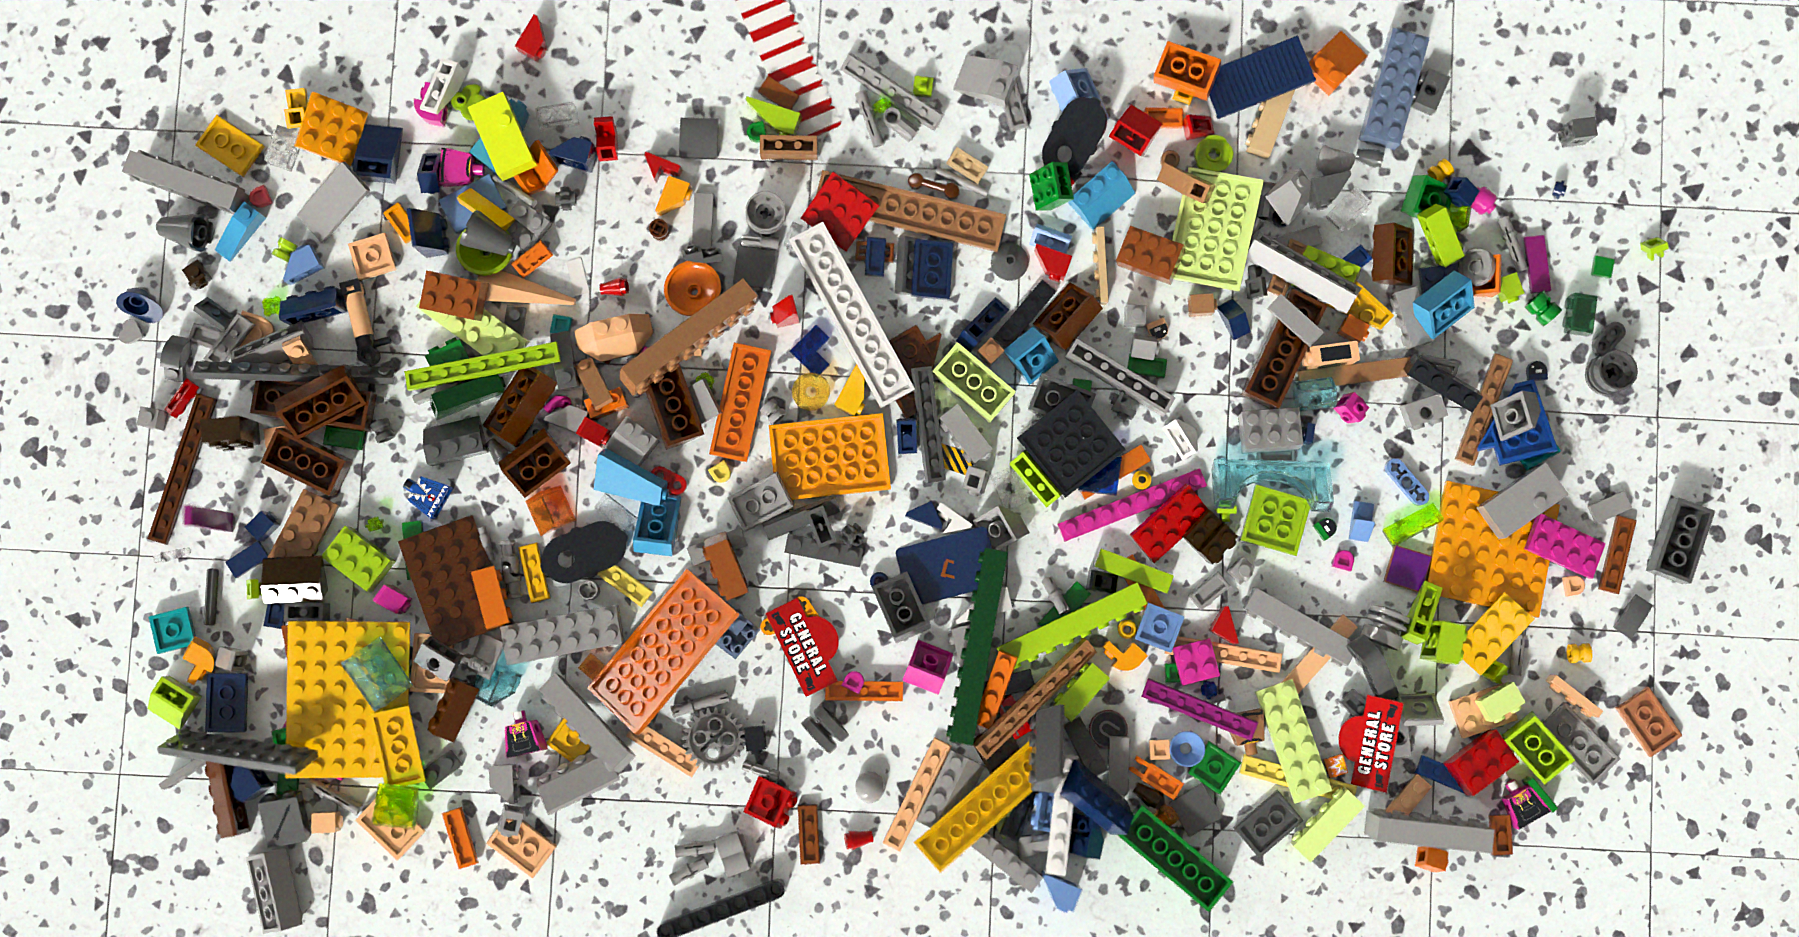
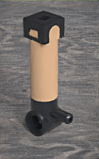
M356 278L340 282L341 294L345 297L357 346V358L366 365L374 366L381 358L377 347L391 344V338L389 336L376 340L374 338L364 297L366 293L363 281ZM368 351H372V357L366 360L365 354Z

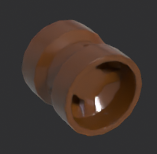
M655 219L650 223L649 231L655 240L664 241L669 237L670 229L663 219Z

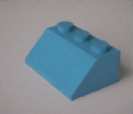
M1112 161L1073 195L1074 199L1069 201L1068 204L1092 230H1095L1096 227L1135 195V192L1125 174Z
M1454 270L1413 301L1414 316L1431 339H1435L1475 308L1472 280Z

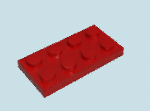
M1185 484L1129 535L1150 561L1156 563L1182 539V536L1206 511L1207 507L1190 485Z

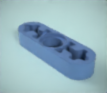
M1391 459L1386 462L1385 472L1414 505H1424L1429 501L1428 491L1401 460ZM1391 463L1393 465L1398 464L1397 470L1400 473L1404 471L1405 474L1399 476V478L1397 479L1396 476H1398L1399 473L1397 471H1391ZM1404 477H1409L1412 480V485L1409 488L1404 487L1402 484ZM1415 486H1417L1418 488L1415 489V491H1416L1418 494H1420V493L1423 494V496H1422L1423 501H1422V500H1418V501H1417V500H1416L1417 494H1416L1414 491L1411 492V493H1409V490H1412V489L1415 488Z

